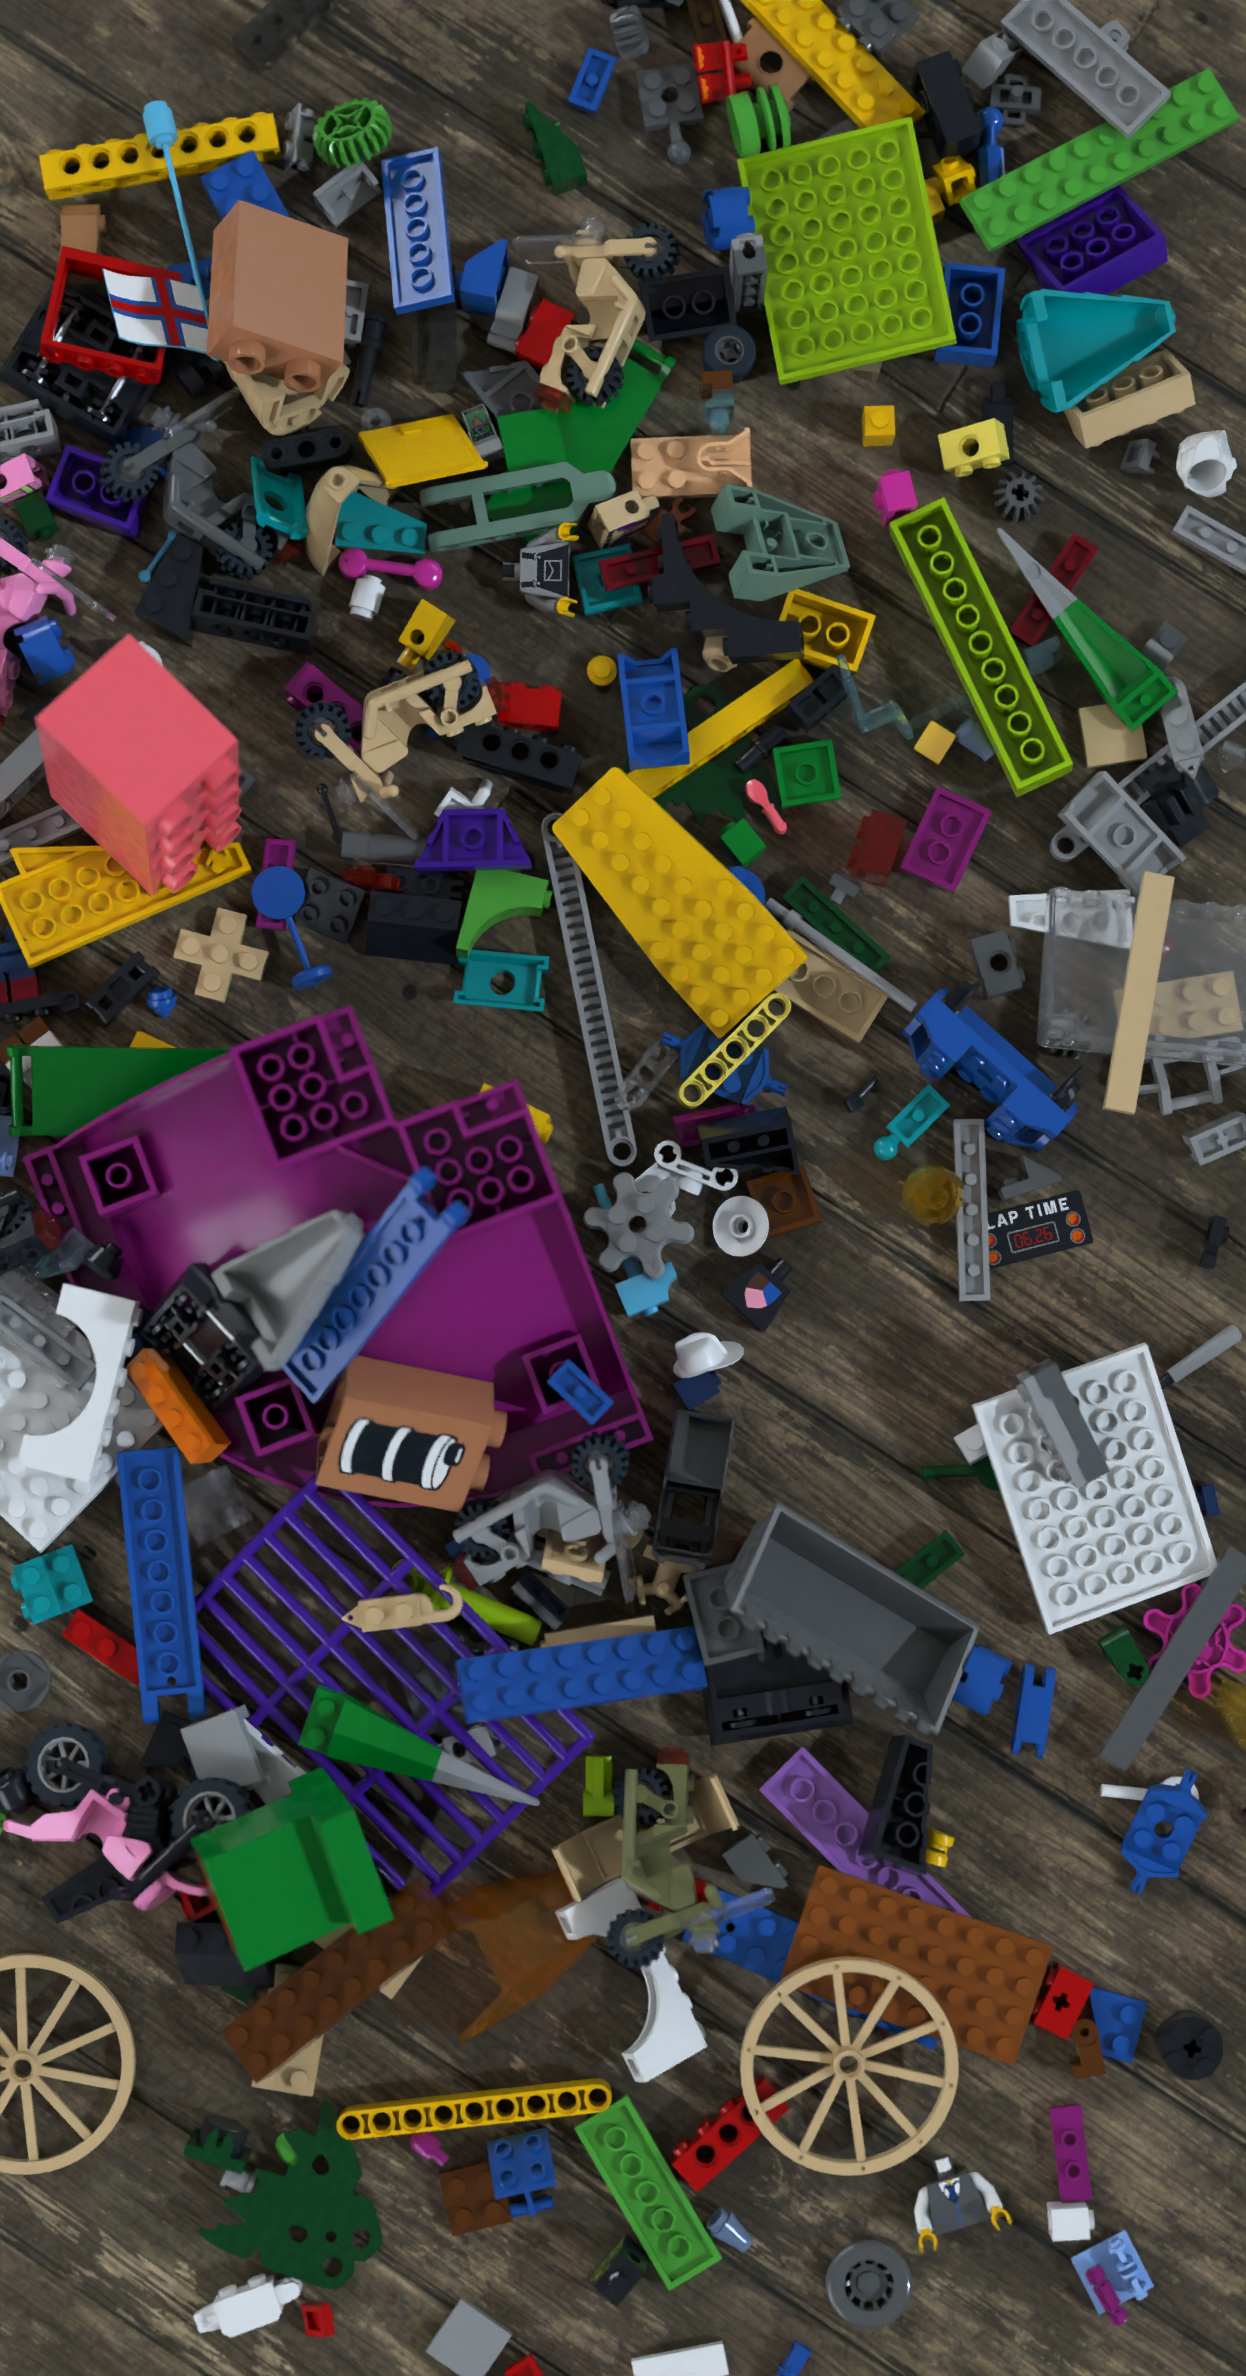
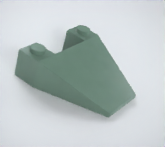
M724 484L711 507L716 531L743 535L747 551L742 550L728 575L734 598L762 602L848 571L850 568L838 523L753 488Z

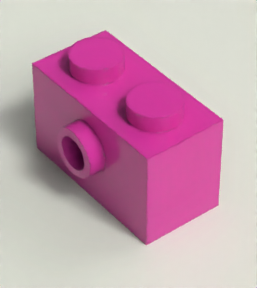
M900 469L889 470L879 478L876 492L873 493L876 510L880 512L883 528H888L889 522L917 509L918 503L909 470L903 472Z

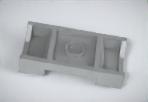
M1106 771L1097 772L1057 814L1076 836H1081L1119 876L1118 880L1126 889H1130V893L1137 900L1139 898L1142 874L1145 871L1165 875L1170 869L1187 858Z

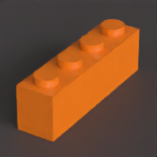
M153 1348L142 1349L124 1368L127 1369V1374L190 1464L212 1462L231 1444V1441L204 1403L192 1391V1386L168 1354L160 1356Z

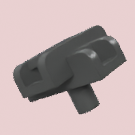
M1005 74L1003 85H991L989 106L996 107L1002 113V127L1016 125L1019 128H1024L1026 115H1038L1040 112L1042 88L1028 87V76ZM1010 82H1011V83H1022V84H1021V86H1020V85H1015V86H1014V85H1010ZM1008 112L1019 113V116H1008Z

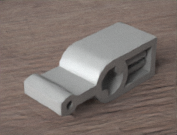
M510 267L498 302L495 319L487 338L488 345L513 353L516 352L515 343L526 326L540 285L539 275Z

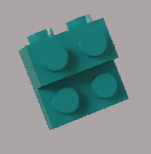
M74 1544L12 1567L14 1574L10 1575L11 1584L16 1592L21 1591L25 1600L24 1603H21L23 1615L27 1621L32 1619L33 1624L43 1622L95 1601Z

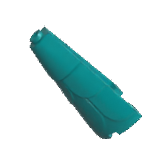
M1049 289L1036 290L1027 293L1023 297L1019 306L1020 310H1023V317L1017 319V340L1025 375L1033 392L1039 390L1043 398H1040V403L1052 412L1070 409L1100 385L1110 381L1129 364L1138 362L1176 332V316L1171 308L1170 301L1123 294L1109 296L1089 292L1074 293Z

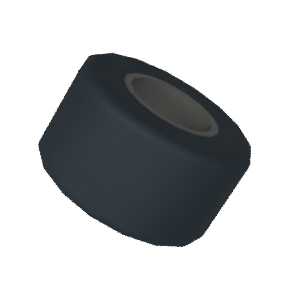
M724 326L712 331L706 338L702 351L704 370H732L733 384H738L749 376L753 370L756 358L754 340L747 331L738 326Z

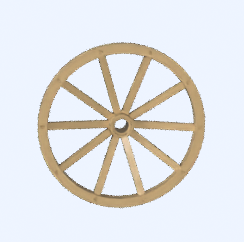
M21 1953L0 1957V1971L15 1968L18 2038L17 2049L0 2027V2045L9 2056L0 2055V2066L6 2067V2069L0 2071V2082L6 2079L10 2080L0 2097V2116L18 2085H20L28 2159H15L0 2155V2172L28 2175L50 2172L68 2166L90 2153L108 2136L128 2104L135 2078L136 2054L132 2030L124 2010L114 1994L102 1981L85 1968L69 1960L47 1954ZM26 1967L51 1970L73 1979L35 2041L28 2048ZM79 1986H84L103 2005L112 2022L39 2054L38 2052ZM117 2032L122 2060L120 2080L43 2065L110 2033ZM18 2060H27L31 2065V2072H21L17 2066ZM40 2076L117 2090L118 2092L108 2115L92 2133ZM31 2084L83 2138L81 2143L65 2152L39 2158Z
M846 1956L820 1960L808 1964L783 1978L766 1994L755 2009L747 2025L741 2047L740 2076L744 2098L762 2134L774 2147L793 2161L807 2168L833 2175L852 2176L878 2172L897 2165L915 2154L927 2144L944 2122L951 2108L958 2082L959 2063L955 2037L950 2023L935 1997L924 1985L905 1971L891 1964L865 1957ZM842 1973H866L890 1980L853 2042H850ZM832 1974L840 2043H837L789 1996L792 1991L811 1980ZM899 1985L916 1997L933 2018L931 2021L861 2048ZM781 2002L831 2053L756 2043L767 2018ZM939 2030L944 2048V2077L866 2058ZM754 2055L829 2063L761 2102L759 2101L753 2077ZM845 2056L856 2058L855 2062L850 2066L840 2064L841 2059ZM864 2070L941 2088L931 2113L918 2130ZM834 2074L798 2146L776 2128L765 2112ZM856 2079L865 2086L910 2136L908 2139L885 2152L866 2157L855 2083ZM843 2080L846 2081L856 2159L831 2158L809 2151Z

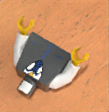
M942 2154L932 2159L936 2175L925 2178V2187L919 2190L914 2208L917 2231L921 2234L918 2248L922 2253L924 2252L922 2242L930 2240L934 2245V2251H936V2236L989 2219L992 2220L994 2227L1000 2231L997 2219L1001 2216L1006 2217L1009 2224H1012L1010 2215L1006 2210L1002 2209L1003 2205L993 2185L978 2172H969L966 2166L954 2169L950 2154Z

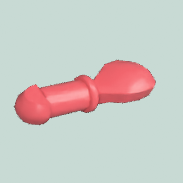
M749 780L745 784V792L748 799L763 808L761 813L765 814L777 834H785L787 824L774 808L775 805L769 803L765 787L758 780Z

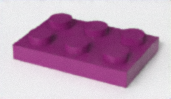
M937 786L899 869L954 894L992 810Z

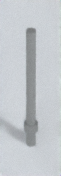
M772 898L768 900L765 905L766 909L781 919L785 927L791 931L794 929L910 1013L917 1006L918 1003L804 922L801 919L802 916L793 909L789 911Z

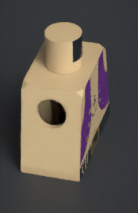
M633 490L595 505L587 526L599 549H606L644 530L650 515L660 511V505L654 494L641 499L638 491Z

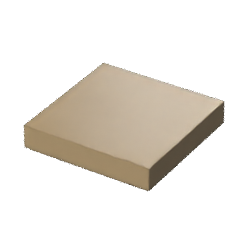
M1107 704L1083 707L1077 710L1087 769L1143 761L1148 758L1142 724L1130 732L1112 709H1109Z

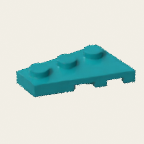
M352 491L341 504L336 525L335 546L425 554L427 524Z

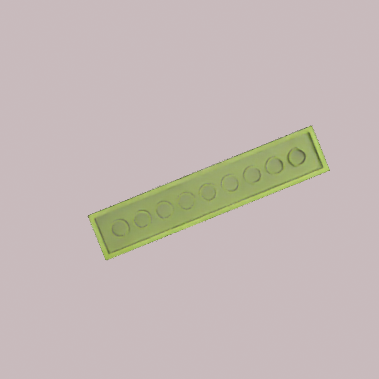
M943 497L889 522L891 538L1016 798L1071 773L1073 762L945 498Z

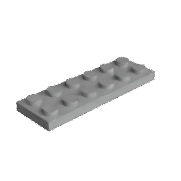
M1021 0L1000 21L1001 27L1128 140L1171 98V91L1067 0Z

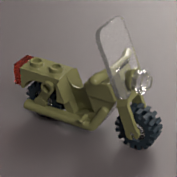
M666 1747L665 1752H657L656 1768L660 1775L667 1777L672 1782L674 1801L670 1800L669 1789L664 1779L656 1771H649L642 1767V1770H637V1768L626 1769L625 1773L622 1774L623 1778L617 1780L616 1789H613L614 1805L623 1818L621 1878L628 1889L671 1912L656 1919L648 1911L645 1912L638 1908L636 1910L627 1909L625 1913L617 1914V1918L611 1921L609 1924L610 1929L607 1931L608 1948L614 1958L628 1968L635 1967V1969H641L642 1966L648 1967L652 1965L651 1962L657 1961L660 1952H663V1942L665 1939L675 1936L685 1929L689 1934H692V1938L688 1940V1945L694 1947V1952L713 1953V1948L720 1945V1941H717V1935L720 1934L717 1924L766 1906L776 1900L772 1889L766 1888L724 1904L716 1886L709 1884L705 1887L708 1902L698 1903L691 1867L688 1864H682L677 1861L669 1849L670 1841L688 1833V1823H694V1805H689V1792H695V1774H690L691 1758L689 1753L683 1752L684 1749L679 1747ZM659 1818L665 1819V1821H666V1822H663V1823L654 1825V1824L657 1823L656 1821H657ZM647 1824L653 1825L652 1828L639 1832L640 1825L641 1827H647Z

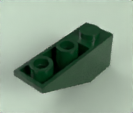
M529 101L525 102V114L521 115L526 132H532L535 141L531 142V147L535 159L542 160L544 169H541L540 172L545 187L551 186L555 196L587 185V172L578 146Z

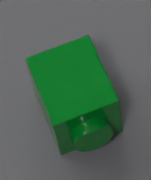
M744 818L738 823L735 820L731 821L721 830L723 835L720 837L719 843L738 866L745 868L766 850L764 842Z

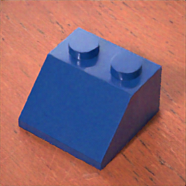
M501 239L467 260L464 272H458L455 288L458 290L457 300H461L462 311L495 318L509 266L507 240Z

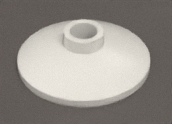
M747 1196L732 1197L722 1203L715 1213L713 1235L718 1246L727 1254L738 1257L751 1255L763 1245L768 1235L769 1221L767 1213L763 1206L753 1198ZM745 1222L748 1223V1229L746 1232H744L742 1229V1226Z

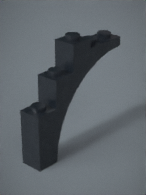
M673 514L661 515V525H657L658 543L663 545V554L658 555V565L660 573L664 572V574L652 575L653 585H648L649 602L654 603L658 612L690 609V611L685 612L687 630L691 629L695 638L727 635L728 637L723 638L724 656H729L733 665L805 658L803 627L800 621H773L753 617L730 607L714 596L696 578L688 565L681 546L678 522Z

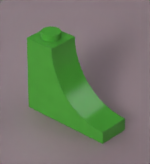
M476 870L456 946V956L468 959L479 937L491 926L502 920L516 916L541 917L543 908L549 909L553 891L548 890L549 880L508 870Z

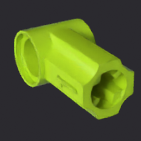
M586 1755V1789H583V1817L614 1816L612 1755Z

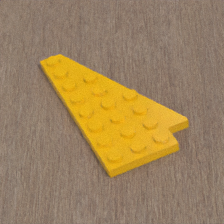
M239 842L230 843L218 853L206 844L202 851L192 859L198 866L197 873L182 889L172 893L163 885L159 892L152 897L101 846L19 847L9 850L20 875L0 883V904L31 969L251 873L252 869Z

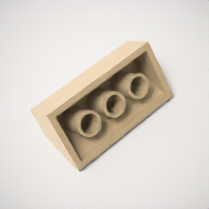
M1167 349L1142 358L1138 362L1129 364L1106 384L1100 385L1073 407L1065 409L1064 412L1074 436L1085 448L1099 446L1104 441L1116 436L1126 435L1131 430L1143 425L1153 424L1158 419L1170 414L1180 413L1196 403L1190 372Z

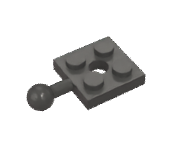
M694 63L637 71L636 81L645 132L669 129L671 144L667 150L668 158L676 165L686 163L690 158L691 150L689 145L683 141L681 127L703 123V112ZM666 92H673L678 98L673 103H666L661 97Z

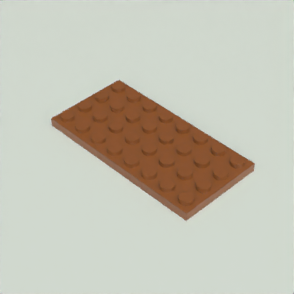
M818 1863L778 1982L808 1964L834 1957H865L891 1964L917 1979L935 1997L950 2023L956 2046L1014 2066L1053 1946ZM842 1973L846 2007L869 2015L890 1980L866 1973ZM832 1974L811 1980L796 1989L836 2003ZM900 1985L879 2018L907 2029L933 2020L922 2003ZM939 2030L926 2034L927 2036L942 2040Z

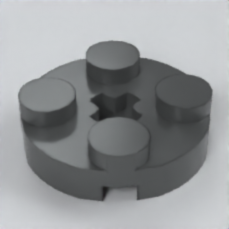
M20 1649L0 1657V1706L8 1711L23 1712L39 1706L46 1699L53 1677L49 1666L41 1656L32 1651ZM15 1673L17 1675L24 1673L27 1676L25 1680L28 1683L26 1688L23 1686L18 1687V1689L14 1687L16 1680L13 1676Z

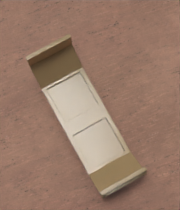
M717 1773L695 1780V1792H689V1805H694V1823H688V1833L670 1841V1853L710 1834L730 1828L735 1831L740 1826ZM672 1789L669 1791L670 1800L674 1801V1793ZM620 1814L586 1828L552 1847L554 1857L574 1901L580 1902L585 1894L605 1882L621 1876L623 1818ZM659 1818V1819L656 1821L657 1823L654 1824V1825H657V1824H660V1823H663V1822H666V1821H665V1819ZM647 1824V1827H641L640 1825L639 1832L652 1828L653 1825Z

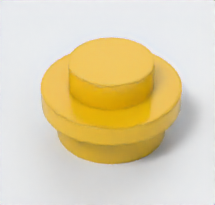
M597 656L589 662L587 675L595 685L606 686L614 681L617 675V667L611 658Z

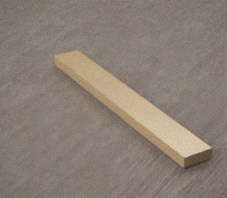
M1147 871L1142 874L1103 1109L1130 1115L1135 1114L1175 879L1172 876Z

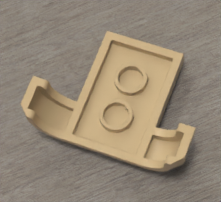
M635 1512L640 1521V1526L637 1525L638 1534L635 1536L620 1534L621 1540L616 1554L631 1550L642 1538L646 1518L640 1513ZM542 1528L535 1532L538 1536L546 1538L541 1569L548 1570L555 1575L565 1574L577 1577L584 1582H602L605 1563L597 1564L594 1560L595 1554L607 1545L602 1528L598 1534L572 1542L563 1541L562 1534L554 1529Z

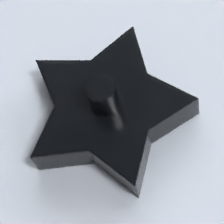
M27 698V710L19 718L31 722L36 730L35 718L49 706V699L36 702Z

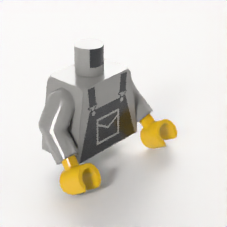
M564 522L559 528L545 531L530 540L526 548L520 551V563H503V581H520V593L525 595L526 602L543 613L562 614L571 618L575 616L574 613L568 612L569 605L571 603L577 604V601L569 598L570 544L564 541H577L579 539V536H570V528L577 526L576 523Z

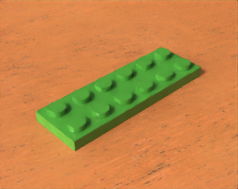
M627 2093L613 2101L605 2111L593 2113L574 2125L576 2133L669 2291L722 2259L716 2244Z

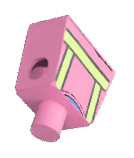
M23 453L0 465V505L8 510L16 508L14 501L41 490L45 496L47 495L51 484L43 465L27 454Z

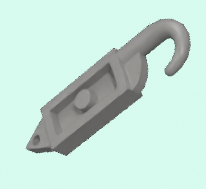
M1166 676L1178 691L1175 695L1176 699L1169 701L1161 709V716L1175 768L1179 767L1192 779H1195L1199 765L1205 759L1187 690L1180 679Z

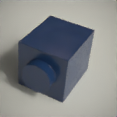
M711 1370L691 1378H683L674 1383L673 1386L689 1411L719 1393L720 1390L717 1386L722 1383L716 1372Z

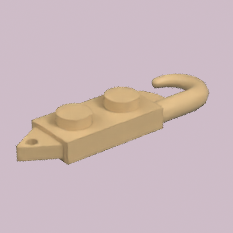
M441 1584L439 1589L449 1592L453 1597L452 1606L441 1610H434L429 1597L420 1592L362 1599L358 1601V1605L342 1617V1620L361 1628L362 1632L445 1622L454 1619L460 1613L463 1606L462 1596L455 1587L449 1584Z

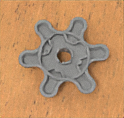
M621 1172L614 1177L612 1182L617 1195L615 1204L608 1209L591 1207L583 1216V1221L588 1228L602 1230L608 1236V1246L599 1255L598 1264L602 1270L613 1272L619 1268L624 1260L634 1258L641 1263L643 1273L647 1278L652 1280L659 1279L665 1272V1264L661 1258L663 1247L671 1242L681 1245L688 1244L694 1238V1229L689 1223L675 1221L669 1214L671 1203L679 1195V1186L675 1181L666 1179L660 1182L653 1192L642 1193L637 1189L633 1176L629 1173ZM635 1217H642L646 1221L644 1231L637 1234L633 1233L630 1230L631 1221Z

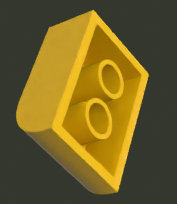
M795 589L788 592L779 621H800L803 627L805 658L799 659L801 662L823 670H827L834 664L843 675H855L876 615L800 589Z

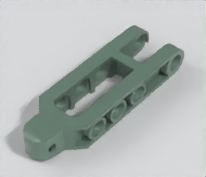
M561 462L423 489L419 492L422 508H425V505H436L446 502L452 505L472 501L477 522L476 525L428 535L430 552H445L539 534L559 528L564 522L576 523L578 526L589 509L595 508V505L614 498L616 483L611 474L606 471L582 473L568 462ZM562 480L570 483L573 501L569 507L498 521H488L484 495L507 491V494L513 493L515 489L530 486L541 488L543 487L542 484Z

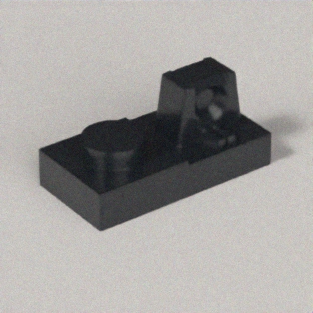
M529 1570L511 1587L514 1592L509 1601L522 1612L531 1606L540 1620L555 1631L573 1612Z

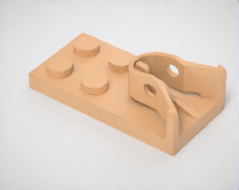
M744 427V431L736 435L632 438V490L638 491L641 499L652 494L657 499H677L679 495L682 498L717 497L724 484L753 488L750 428Z

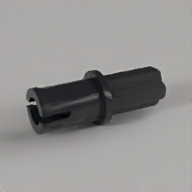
M774 724L757 740L752 739L751 745L732 760L737 770L745 775L761 759H767L769 757L768 753L786 738L787 734L780 725Z

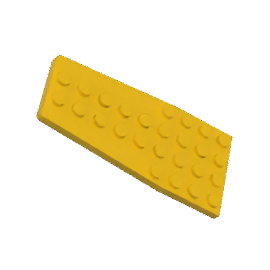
M611 768L552 825L554 834L656 969L719 1039H722L810 958L757 897L621 768Z

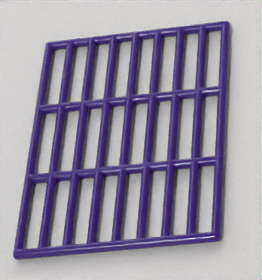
M316 1473L195 1597L196 1614L205 1607L280 1684L272 1695L268 1697L198 1625L199 1644L260 1706L249 1718L246 1717L244 1719L262 1734L261 1739L269 1746L273 1747L274 1744L257 1728L268 1715L298 1745L302 1731L280 1710L278 1705L290 1695L309 1713L313 1700L298 1686L309 1673L322 1686L347 1694L319 1665L330 1652L405 1729L441 1748L425 1732L438 1720L493 1777L534 1798L594 1740L595 1735L592 1730L571 1709L555 1711L579 1735L568 1748L534 1714L518 1716L558 1757L545 1769L498 1720L482 1722L537 1778L524 1791L446 1711L458 1698L462 1701L459 1680L407 1627L391 1630L450 1689L438 1702L370 1632H362L361 1628L343 1621L342 1617L350 1611L274 1534L285 1522L300 1535L361 1599L384 1597L392 1588L399 1595L414 1593L402 1580L413 1567L451 1606L453 1604V1597L449 1592L439 1589L441 1584H447L442 1577L359 1493L338 1489L404 1557L396 1568L392 1570L315 1492L319 1485H315ZM306 1500L384 1579L373 1591L294 1513ZM264 1543L342 1621L331 1634L254 1556ZM244 1564L321 1642L311 1655L233 1577ZM224 1585L301 1664L290 1676L213 1598ZM462 1599L463 1606L459 1614L492 1646L483 1656L514 1652ZM444 1622L428 1623L461 1659L477 1657ZM350 1631L429 1710L417 1723L339 1644ZM202 1671L204 1691L224 1712L236 1708L237 1706ZM298 1745L318 1767H322L332 1781L345 1794L344 1797L351 1806L355 1804L432 1883L429 1889L435 1897L529 1805L514 1801L503 1812L487 1794L464 1789L494 1820L482 1833L432 1781L411 1777L473 1841L461 1854L384 1775L385 1770L357 1764L366 1774L354 1786L323 1753ZM282 1755V1757L285 1760H287L292 1766H294L284 1755ZM374 1783L452 1862L441 1875L363 1795ZM366 1841L375 1868L397 1891L404 1887L407 1882Z

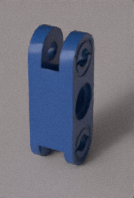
M1023 1664L1011 1737L1010 1752L1013 1755H1018L1022 1742L1034 1743L1035 1758L1042 1759L1044 1756L1056 1677L1055 1667L1045 1666L1041 1686L1033 1685L1034 1664Z

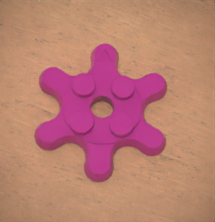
M1189 1583L1181 1590L1182 1607L1176 1614L1168 1615L1159 1609H1150L1144 1614L1143 1623L1145 1627L1159 1634L1163 1641L1161 1651L1152 1656L1147 1662L1149 1672L1201 1591L1200 1585ZM1231 1603L1187 1673L1188 1689L1192 1696L1205 1698L1209 1695L1212 1687L1210 1675L1217 1667H1227L1237 1673L1246 1670V1653L1233 1647L1229 1639L1232 1629L1241 1625L1245 1620V1610L1241 1605Z

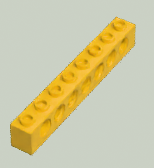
M257 112L248 118L242 119L229 117L215 124L197 123L192 128L182 130L176 128L178 139L169 148L176 178L211 172L251 150L254 151L260 163L282 159L273 113L267 114L265 112ZM147 133L137 134L134 138L126 140L109 139L104 144L99 145L81 144L76 146L75 149L66 151L53 149L44 155H39L44 188L50 201L170 179L165 156L162 158L154 157L155 153L161 149H157L149 144ZM251 134L255 136L250 142L241 141L245 135ZM217 140L226 141L222 147L216 148L212 146ZM188 145L196 146V149L191 153L183 152L184 148ZM134 155L138 157L134 163H125L126 158ZM100 161L109 162L103 169L95 168ZM72 166L80 167L74 174L66 173Z

